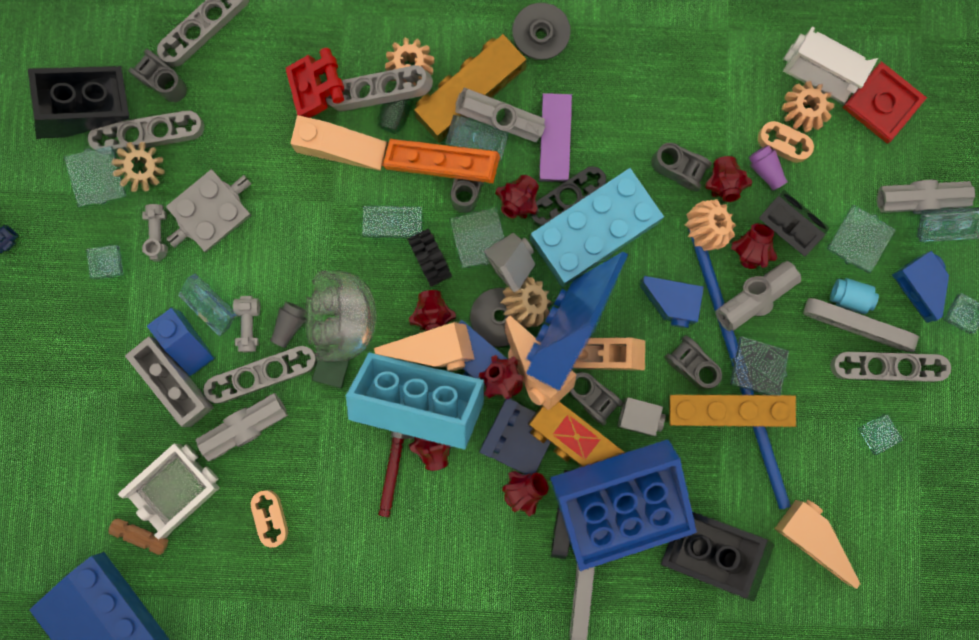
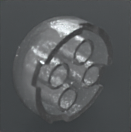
M322 270L312 280L313 285H315L312 297L306 298L305 310L307 313L305 318L307 320L305 321L308 344L315 345L317 351L315 358L321 362L348 361L359 356L372 340L376 327L375 300L368 285L357 275L346 271ZM323 315H335V317H328L326 321H323Z

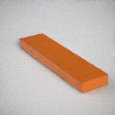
M390 139L382 166L386 170L493 183L500 154L497 151Z

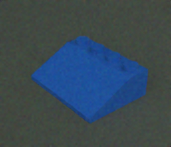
M619 253L573 280L568 291L564 289L560 291L554 303L555 306L552 307L545 321L550 326L543 324L536 338V341L541 344L539 345L534 342L526 357V360L530 361L531 364L525 374L560 391L598 322L628 256L627 253Z
M668 439L550 477L580 571L697 533L681 461Z
M105 552L89 557L29 609L51 640H170Z

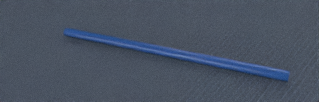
M691 237L714 311H716L725 302L708 250L704 251L701 246H695L694 238ZM718 320L735 375L737 373L741 383L739 384L742 395H755L742 365L744 361L738 362L743 358L740 354L741 351L733 330L729 332L722 327ZM740 368H742L741 371L743 370V372L741 373L745 375L744 380L747 381L744 384H742L741 382V373L738 374L737 370H740ZM752 426L779 509L788 508L791 504L765 426Z

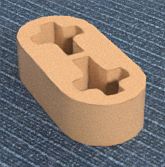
M768 122L758 133V142L761 147L769 145L772 150H776L778 156L791 162H803L813 153L814 144L810 137L780 122ZM771 130L776 131L775 136L779 138L773 142L768 140L769 135L766 134ZM798 142L803 144L802 149L804 150L799 155L795 153L796 148L792 146Z
M263 490L256 493L251 500V510L259 539L267 547H277L284 543L288 537V527L280 498L271 490ZM263 495H265L267 500L272 499L273 505L269 506L270 517L267 516L265 508H259L258 503L263 501ZM269 520H272L274 529L280 528L281 534L277 536V541H274L273 537H267L266 532L271 528Z

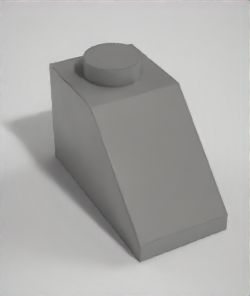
M514 233L484 251L496 274L513 292L520 289L536 265L531 257L534 250L526 238L521 240Z

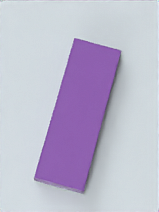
M543 93L542 118H545V129L541 137L539 181L566 182L569 180L572 94Z

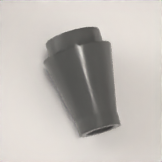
M285 301L284 306L279 307L270 341L286 348L290 340L307 320L305 318L307 311L296 304Z

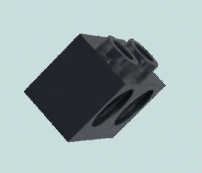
M785 190L777 196L759 217L761 221L805 257L820 242L830 228Z

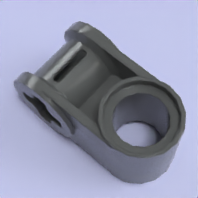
M146 48L143 51L145 55L134 68L130 67L128 72L167 101H181L187 93L186 83L164 61ZM174 81V85L166 90L165 86L167 83Z
M675 143L663 144L652 157V167L657 173L676 181L679 185L692 191L700 190V181L706 169H710L712 165L711 161L707 158L692 153ZM661 154H670L674 161L673 165L665 164L661 159Z
M454 179L451 189V203L454 209L460 213H468L475 209L485 182ZM465 191L470 193L472 198L468 202H460L456 196L460 192Z
M686 335L681 338L682 343L671 354L667 353L664 356L665 360L677 372L682 374L699 390H709L717 386L722 379L720 367L704 353L694 340ZM688 351L687 355L681 360L680 357ZM702 368L709 369L712 372L713 381L710 384L700 380L699 371Z
M577 373L576 379L584 378L588 382V390L585 394L579 395L572 388L568 394L602 426H605L608 416L617 406L621 407L624 403L590 374Z

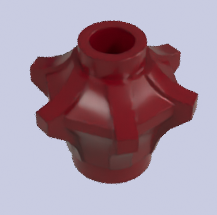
M724 156L713 162L712 176L706 182L705 187L708 190H712V197H722L724 202H734L740 199L741 192L745 188L751 187L753 183L752 179L747 177V172L740 169L735 157Z
M520 175L517 180L507 183L504 187H498L495 191V194L502 202V213L509 218L514 219L519 216L521 219H526L528 214L535 215L538 211L535 199L539 185L536 180L528 175Z
M753 224L744 236H741L739 240L731 244V249L740 256L741 265L748 269H756L757 266L767 267L768 261H776L777 253L773 248L775 233L764 224Z
M426 290L418 294L417 307L409 317L410 325L420 327V330L428 331L447 325L450 321L456 319V313L445 304L440 291Z
M497 355L492 356V363L485 372H479L478 376L485 383L486 390L484 395L488 398L495 395H503L506 400L516 396L522 390L524 376L519 375L518 372L519 360L514 356L509 360L499 359Z
M414 437V442L408 444L410 451L416 453L421 458L427 470L435 471L448 466L451 446Z
M514 470L508 473L509 482L507 485L502 486L506 503L514 512L521 510L526 512L528 516L535 514L538 502L548 493L547 480L542 474L537 472L525 475Z

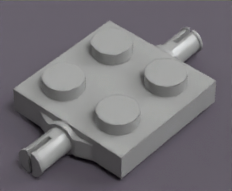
M212 169L166 206L176 218L180 227L166 238L167 241L175 248L185 238L189 237L195 240L201 249L207 253L251 216L242 205L239 197L242 191L252 185L251 182L242 175L240 179L230 186L223 182Z

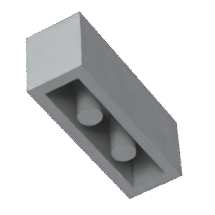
M147 337L125 355L181 427H192L214 409L188 374L162 348L156 338Z

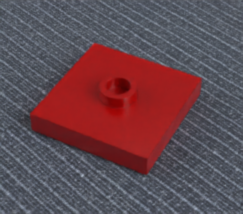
M881 61L869 74L861 89L858 88L842 108L888 144L927 97Z

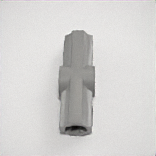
M465 87L459 93L455 103L456 113L533 142H537L542 137L545 129V118ZM503 108L505 116L502 121L497 122L496 114Z
M922 180L913 182L910 185L881 186L878 188L877 207L880 209V213L912 211L913 214L934 213L941 209H965L973 206L975 189L970 181L938 183V180Z
M786 261L764 276H755L747 279L743 285L744 290L715 311L716 318L720 321L722 327L730 332L754 315L762 316L768 314L773 309V302L801 282V274L797 271L795 265Z
M274 393L248 409L243 408L223 420L224 423L195 439L197 447L206 460L210 462L227 453L232 448L243 446L261 435V431L289 415L282 401Z

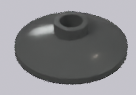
M534 3L522 9L516 16L512 29L513 39L517 48L527 57L536 60H547L559 55L566 48L571 32L569 20L564 12L549 3ZM542 31L546 34V37L539 39L536 37V33Z
M494 288L482 293L474 302L470 314L472 329L488 343L496 347L509 345L505 335L506 318L510 315H506L505 319L501 322L496 321L494 318V314L497 311L505 313L507 310L506 306L500 303L506 298L502 292L506 288Z

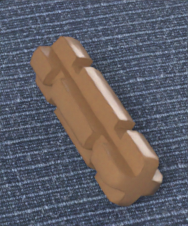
M114 519L108 530L110 535L117 538L123 537L124 541L143 549L149 548L150 552L158 555L163 554L168 545V539L158 540L154 533L133 524L128 525V522L121 519Z

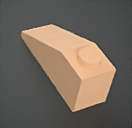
M297 115L290 144L296 153L381 171L388 143L329 122Z
M509 316L505 322V335L513 356L519 360L518 369L520 374L524 376L523 382L528 391V396L535 404L543 405L549 411L574 388L577 374L571 370L560 391L525 374L531 364L530 361L526 360L534 342L539 345L541 343L536 341V338L513 317Z
M455 322L374 348L375 354L435 367H446L447 371L465 368V362L475 359L466 324Z
M589 338L572 369L645 371V340L636 338Z
M795 500L774 529L845 584L857 589L860 582L829 521L821 515L823 510L810 500H807L806 503Z

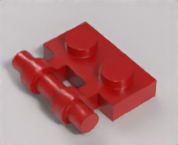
M330 48L321 49L319 51L321 59L317 61L310 55H307L285 68L298 116L311 118L328 108L326 98L330 95L335 104L344 101V84L342 79L338 77L337 59L332 56ZM325 73L327 81L321 83L320 75Z

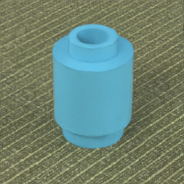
M848 278L844 280L837 279L830 295V301L835 302L836 306L864 315L869 310L873 311L875 309L879 294L875 293L874 286Z

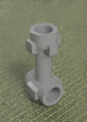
M148 204L145 205V212H142V219L148 221L149 239L142 245V252L148 255L152 261H161L168 253V246L161 243V220L166 219V211H164L163 205Z
M240 296V299H234L233 301L234 316L241 317V338H235V346H238V352H256V346H259V338H253V316L260 315L259 298H253V296Z

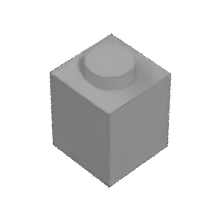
M629 397L624 398L617 427L649 436H656L657 431H662L666 417L665 414H662V406Z

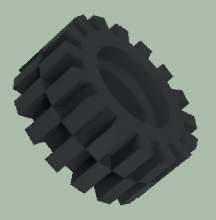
M429 228L407 239L431 287L452 277L450 269Z

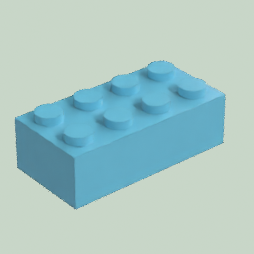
M629 168L532 232L530 241L563 288L659 224L664 216L631 168Z
M369 352L346 395L348 419L465 450L484 405V380Z

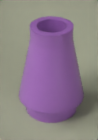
M769 145L748 157L751 161L750 167L770 186L772 191L788 182L783 173L776 150H772Z

